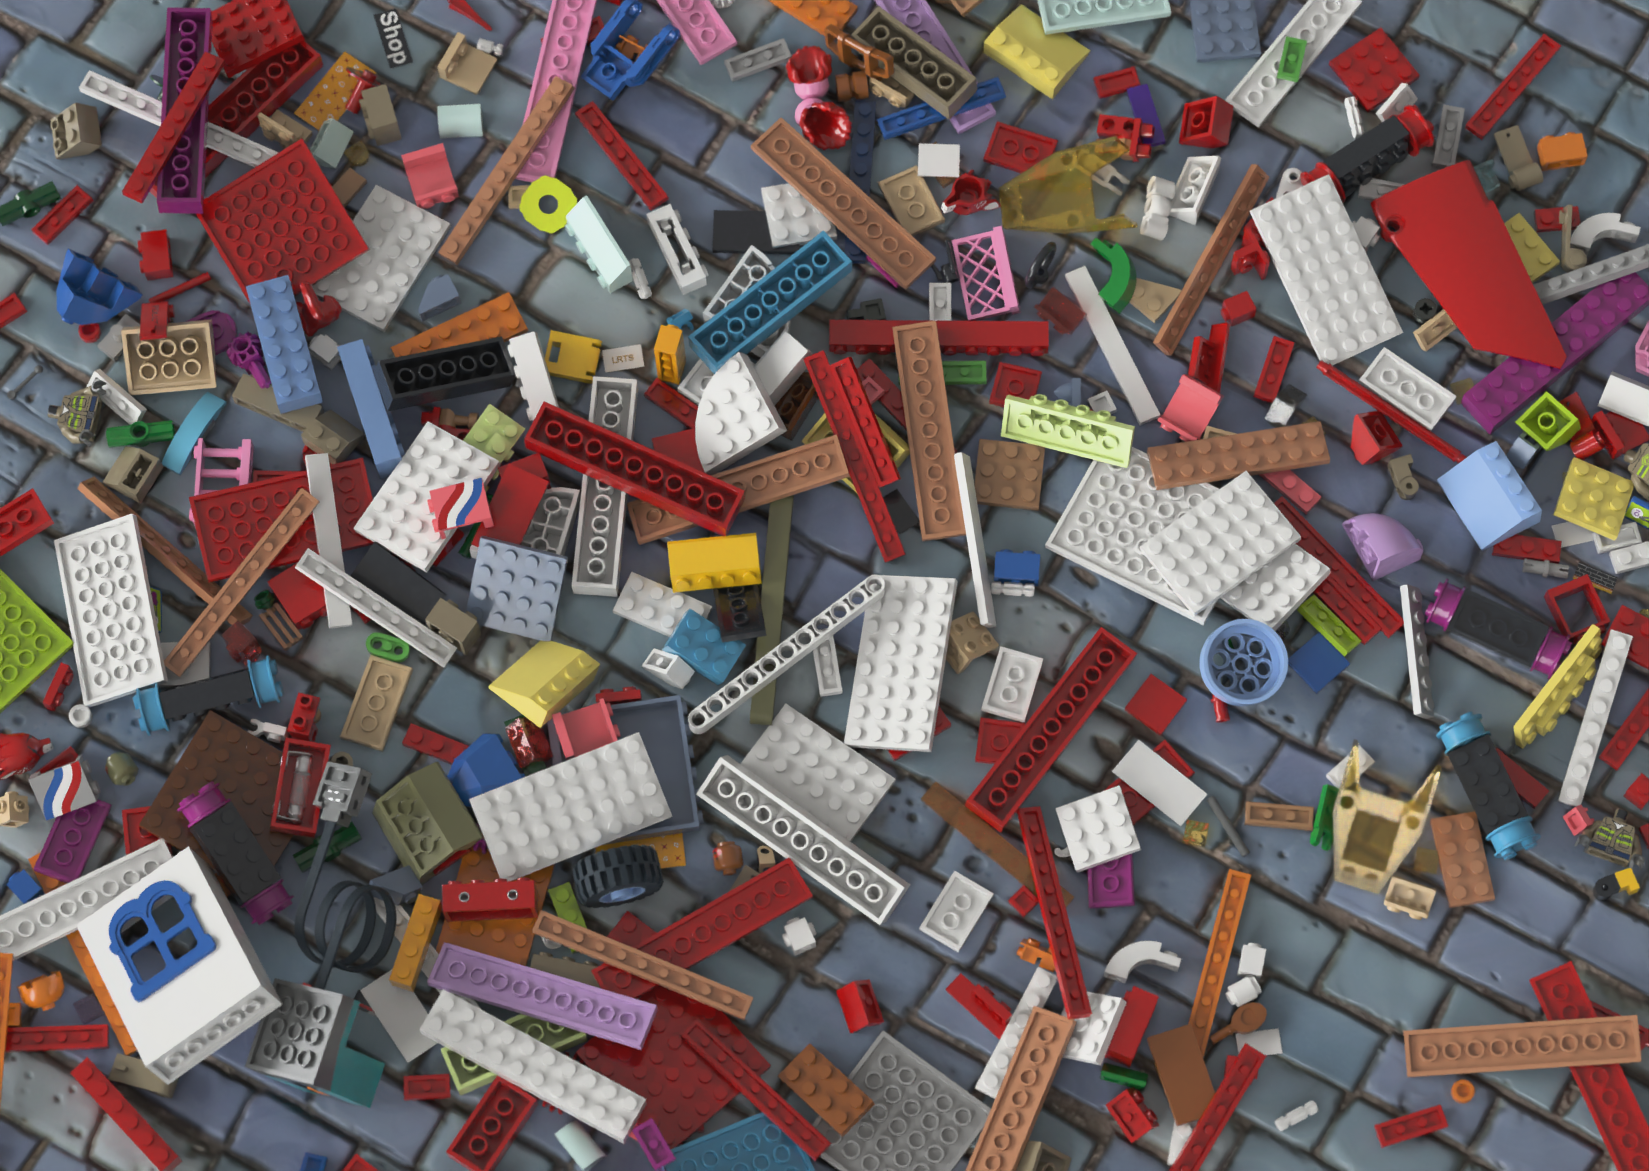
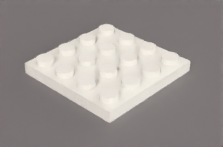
M1294 544L1220 598L1248 619L1260 621L1276 631L1329 576L1331 571L1329 567Z

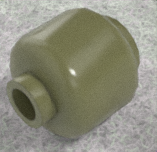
M116 752L107 758L105 771L115 785L128 786L135 781L139 769L130 754Z

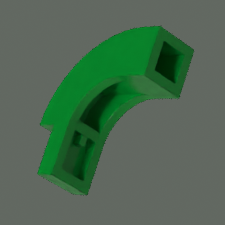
M1095 238L1091 242L1092 247L1112 265L1110 280L1098 295L1107 305L1120 314L1130 302L1135 291V266L1131 258L1118 243L1112 246L1106 240L1101 242L1098 238Z

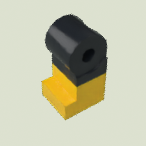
M1627 868L1599 879L1593 887V895L1599 901H1607L1612 895L1627 890L1628 895L1637 893L1640 887L1632 869Z

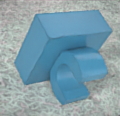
M683 309L666 319L668 325H675L681 329L686 324L689 330L694 329L693 324L690 322L693 317L689 310Z

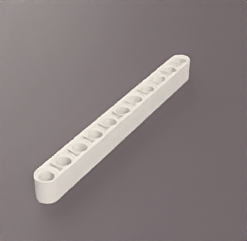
M871 575L692 710L688 716L690 730L695 734L705 733L880 600L885 593L884 579L879 575ZM872 584H878L881 589L872 591L869 587ZM859 597L863 599V602L861 604H854L852 599ZM841 610L844 611L846 615L842 618H838L834 615V613L836 611ZM819 624H826L828 629L819 631L816 627ZM802 637H807L811 642L804 645L799 640ZM787 650L793 653L790 658H785L781 654ZM773 664L776 668L773 671H766L764 666ZM754 677L758 682L754 685H749L746 683V680ZM731 691H738L740 696L733 699L728 694ZM714 704L722 706L719 712H713L710 708ZM702 718L704 723L697 726L693 724V720Z

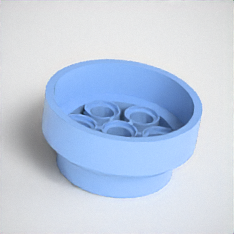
M1252 619L1233 620L1216 629L1205 641L1200 654V672L1205 685L1218 699L1234 706H1251L1268 699L1281 687L1288 670V655L1280 636L1268 625ZM1229 638L1237 641V649H1231L1228 646ZM1251 643H1256L1259 646L1258 654L1250 651ZM1214 655H1220L1223 658L1222 666L1214 663ZM1237 659L1244 662L1245 668L1243 671L1236 668L1235 661ZM1258 664H1263L1266 667V675L1258 673ZM1222 676H1227L1230 679L1229 687H1224L1221 684L1220 679ZM1244 680L1252 684L1251 692L1243 689L1242 683Z

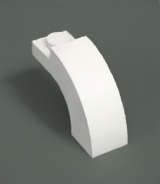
M1597 214L1583 221L1575 229L1571 236L1570 248L1581 249L1587 256L1591 245L1601 238L1610 237L1635 243L1641 227L1635 226L1631 222H1619L1621 214Z
M1140 941L1127 945L1118 951L1109 961L1104 977L1126 983L1130 972L1143 964H1153L1177 972L1181 958H1178L1176 953L1170 951L1160 952L1162 945L1160 942Z

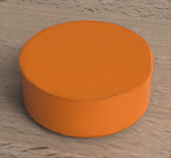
M1465 1079L1456 1081L1451 1088L1452 1098L1461 1104L1470 1102L1475 1095L1474 1085Z

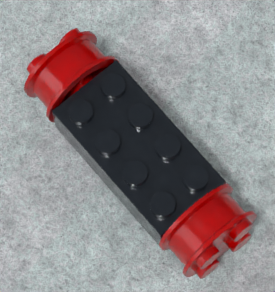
M1407 105L1399 115H1391L1378 126L1324 159L1323 162L1316 163L1315 169L1310 172H1302L1300 175L1302 186L1329 174L1342 203H1344L1345 197L1351 195L1361 184H1368L1373 177L1379 173H1385L1393 164L1404 161L1408 154L1415 157L1423 147L1433 146L1434 137L1432 132L1434 127L1429 120H1425L1416 105Z

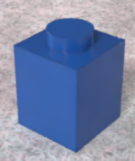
M24 869L21 872L14 873L9 878L10 882L6 884L23 904L45 894Z

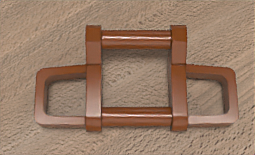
M832 24L824 29L826 46L839 56V61L852 68L856 67L865 71L866 75L878 81L883 80V78L887 79L894 74L892 55L854 40L848 33L843 32ZM852 48L864 54V62L852 53ZM878 59L884 62L885 69L879 67Z

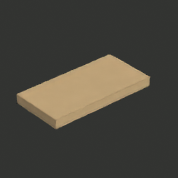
M370 655L340 738L383 752L413 668Z

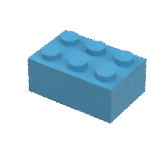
M689 609L682 616L662 650L679 656L694 671L719 686L726 679L746 644L740 640L722 643L720 628L692 609Z

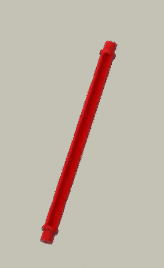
M1323 360L1318 363L1316 368L1322 371L1323 375L1346 388V390L1389 417L1428 445L1434 447L1453 462L1460 463L1467 458L1461 453L1462 451L1456 449L1355 380L1349 378L1346 374L1332 366V364H1327Z

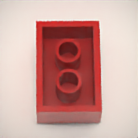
M1133 986L1131 992L1126 991L1123 1000L1127 1003L1105 1058L1128 1068L1131 1067L1157 1006L1159 996L1136 986Z

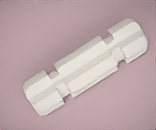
M1348 97L1345 99L1344 104L1347 109L1349 124L1352 128V137L1359 138L1364 134V129L1361 125L1362 121L1359 108L1357 107V100L1355 97Z
M633 258L628 261L631 265L633 281L636 289H639V297L647 299L652 296L651 289L647 287L649 284L643 268L640 269L642 267L640 260Z
M993 581L991 593L996 595L1004 593V595L1013 596L1025 594V596L1032 597L1035 593V585L1032 583L1022 585V583L1004 582V584H1001L999 581Z
M1311 1100L1304 1107L1300 1106L1287 1113L1285 1117L1281 1116L1276 1119L1275 1125L1279 1131H1283L1289 1125L1293 1126L1306 1119L1308 1115L1311 1116L1317 1113L1318 1107Z

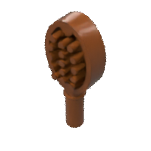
M1248 1003L1241 1006L1233 1014L1231 1024L1226 1025L1223 1029L1209 1036L1210 1041L1214 1045L1234 1032L1249 1034L1256 1031L1266 1019V1008L1260 1003Z

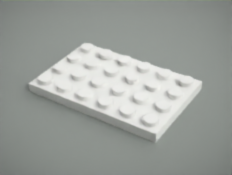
M375 185L353 220L370 250L317 282L312 288L318 298L324 300V295L332 296L339 302L342 311L385 332L451 225L449 222Z
M427 421L353 529L358 534L372 542H377L388 551L427 572L457 529L446 530L445 539L441 538L439 532L435 533L432 519H436L435 513H430L427 502L428 499H431L429 491L482 478L486 487L501 464L495 458Z
M1245 471L1142 544L1140 550L1195 616L1299 542L1301 536L1250 474Z
M786 703L772 721V725L768 726L741 762L742 766L850 842L896 781L894 777Z

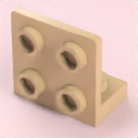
M457 32L437 68L440 78L477 95L494 68L497 59L468 45L466 36Z
M276 110L271 118L261 112L258 114L263 135L270 141L276 140L279 142L283 149L301 138L307 143L313 135L311 130L279 110Z
M972 611L951 622L946 660L957 674L963 672L973 659L995 650L999 646L987 628L980 624V619L975 612Z

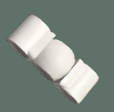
M1152 176L1149 180L1146 195L1148 199L1144 206V213L1146 215L1142 218L1140 234L1160 241L1165 238L1168 231V216L1171 211L1169 201L1173 199L1175 190L1174 182L1157 176Z

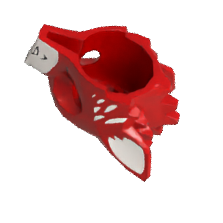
M971 170L955 180L950 195L943 201L941 211L943 214L954 211L960 215H970L978 211L1000 208L1001 204L998 200L991 199V194H987L992 184L991 181L975 177L973 175L975 173L974 170Z
M0 733V771H4L0 774V780L14 774H22L32 770L37 765L41 756L53 749L50 738L38 740L27 733Z

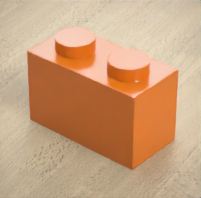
M1568 132L1563 136L1557 137L1548 135L1540 139L1537 145L1542 171L1584 165L1588 157L1582 133Z

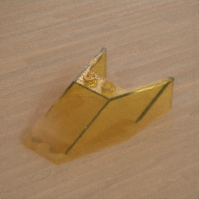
M1114 136L1057 151L1000 186L999 195L1003 228L1059 234L1138 228L1137 223L1124 213L1104 219H1097L1095 215L1092 175L1127 153L1129 147Z
M1353 740L1333 806L1335 881L1379 894L1421 837L1440 778V765H1436L1411 800L1406 802L1363 789L1360 786L1358 740Z

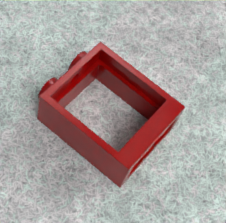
M1588 574L1549 589L1544 595V599L1561 634L1565 637L1569 634L1570 638L1568 641L1574 642V644L1581 640L1591 626L1571 633L1556 601L1583 591L1598 623L1593 625L1600 628V634L1607 631L1606 628L1611 622Z

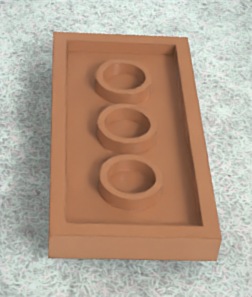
M1475 811L1431 819L1430 823L1449 908L1494 901V891Z

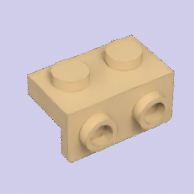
M891 76L887 79L883 78L881 81L873 78L869 80L871 92L878 97L883 96L887 98L895 107L906 109L915 96L914 93Z
M1392 875L1384 899V905L1387 906L1388 910L1400 913V911L1407 912L1410 917L1417 920H1422V918L1428 919L1436 889Z

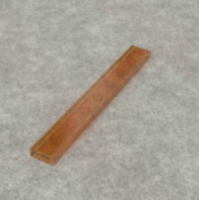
M935 782L922 796L921 801L1037 896L1028 858ZM1060 885L1065 907H1067L1074 899V896Z

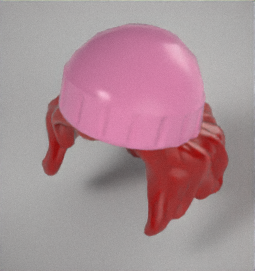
M815 45L811 47L804 46L803 50L798 49L786 64L788 79L794 83L795 92L802 100L808 98L822 99L829 88L828 77L832 73L831 55L826 54L822 48Z
M808 98L798 105L795 112V120L798 126L802 128L803 137L817 148L824 151L827 149H840L850 139L849 134L853 128L851 126L852 122L849 120V116L844 108L835 105L833 102H823L818 98Z

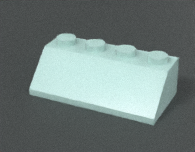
M586 195L566 215L567 224L565 228L571 237L575 236L577 239L576 246L580 253L587 255L588 259L586 261L590 269L597 271L599 275L597 279L602 288L607 287L608 291L612 293L633 281L631 265Z

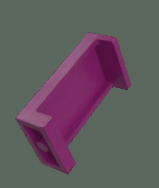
M651 1118L632 1129L654 1170L666 1171L664 1167L676 1159L654 1120Z

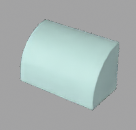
M481 104L437 106L440 138L483 136Z
M333 118L324 121L310 148L318 164L327 168H336L354 131Z
M578 1120L572 1121L555 1133L558 1141L582 1171H589L606 1157L605 1153Z

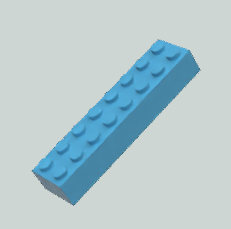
M823 230L688 336L690 348L715 374L738 352L748 354L851 273L852 261Z

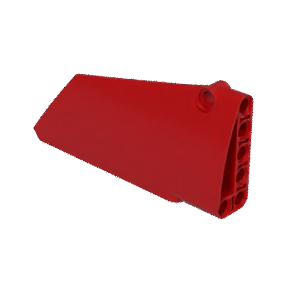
M1470 160L1459 162L1418 178L1382 195L1370 203L1375 218L1381 227L1380 236L1386 242H1393L1474 350L1501 354L1561 369L1567 358L1565 351L1493 200L1488 199ZM1388 227H1393L1396 232L1390 231Z

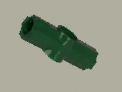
M53 181L34 190H23L17 193L13 200L1 205L0 223L2 227L22 217L31 218L37 215L41 208L60 200L61 197Z
M350 822L349 827H341L334 831L324 862L335 859L342 853V850L362 840L353 822ZM322 835L317 837L313 844L293 854L302 873L311 869Z

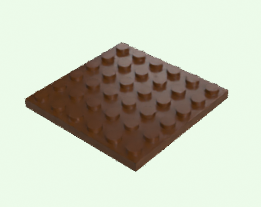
M210 710L143 817L139 827L180 851L190 847L217 872L190 831V828H188L189 822L182 811L178 812L177 809L181 807L179 803L191 794H194L195 797L198 796V791L211 781L214 784L220 783L219 789L226 799H231L230 802L233 803L273 866H275L293 837V834L270 831L283 752ZM301 787L296 789L299 793L303 791Z

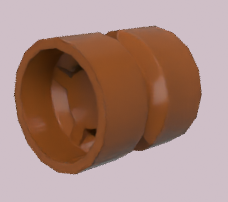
M865 71L853 72L851 76L847 73L835 75L839 102L851 101L852 97H855L857 100L869 98Z

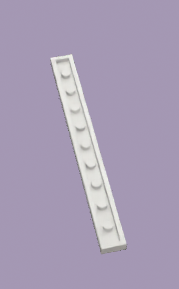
M88 71L79 87L80 92L161 126V101L95 72ZM208 122L207 147L252 167H257L279 153Z

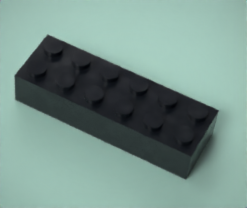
M502 337L380 360L374 371V376L387 411L510 387L516 376Z

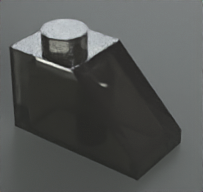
M1288 384L1275 397L1264 419L1269 421L1275 428L1287 426L1306 399L1307 394Z

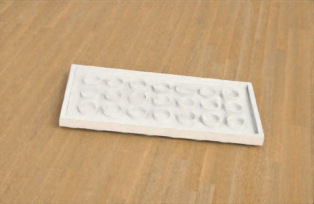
M1329 174L1250 210V214L1319 361L1323 360L1333 366L1403 333Z
M129 514L54 540L71 637L74 642L73 648L84 706L90 708L135 693L136 688L145 690L154 687L155 683L160 685L168 682L137 516Z
M879 575L885 581V593L880 600L865 610L844 744L854 748L931 752L958 581L955 578ZM872 584L869 587L872 591L881 589L878 584Z
M639 732L469 799L499 877L507 879V882L672 817Z

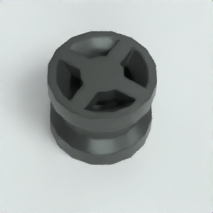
M1427 298L1420 299L1413 311L1414 320L1421 325L1425 324L1435 316L1436 304Z

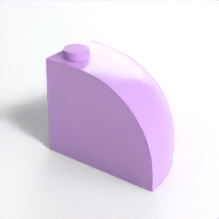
M1377 513L1362 514L1342 523L1372 581L1421 559L1423 546L1419 539H1416L1402 523L1389 516Z

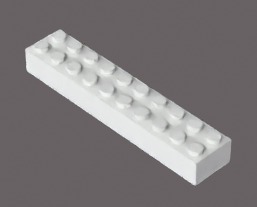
M593 376L589 422L633 441L638 398L637 379ZM583 474L575 547L572 577L573 594L618 597L628 494Z
M728 755L719 758L696 795L786 859L790 857L796 866L879 925L888 920L910 887L908 882Z
M444 989L441 991L420 1028L424 1036L625 1144L647 1104L646 1099Z

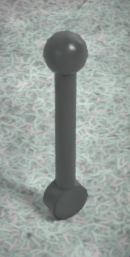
M37 365L35 370L16 389L8 391V398L14 400L17 393L33 377L43 372V367Z

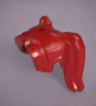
M305 281L300 284L305 302L296 303L304 333L311 337L318 329L325 328L335 322V320H338L342 308L339 302L330 295L323 296L324 302L319 301L310 282Z

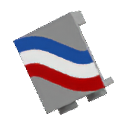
M82 755L78 756L74 762L43 774L40 771L31 774L28 781L46 821L97 802L100 796L99 793H101L100 787L96 780H92L90 775L92 773L91 766L87 760L84 761Z

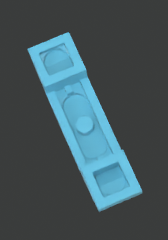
M207 391L181 424L166 451L162 465L181 475L192 458L191 453L194 450V446L198 444V438L203 436L212 420L215 421L227 402Z

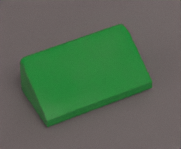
M1103 1063L1100 1078L1101 1080L1143 1091L1148 1074Z

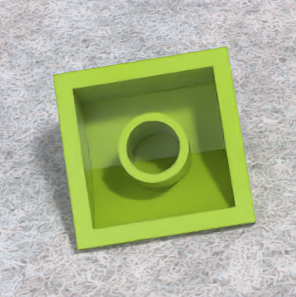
M1547 391L1515 421L1522 430L1546 451L1566 444L1581 429L1578 418Z

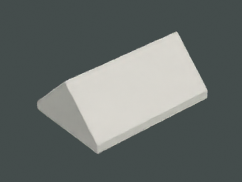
M1220 156L1187 158L1175 186L1173 199L1169 201L1171 204L1170 216L1196 225L1219 172Z
M785 330L754 365L774 406L806 370L807 367L803 358L813 355L810 350Z
M1612 371L1598 406L1649 427V386Z

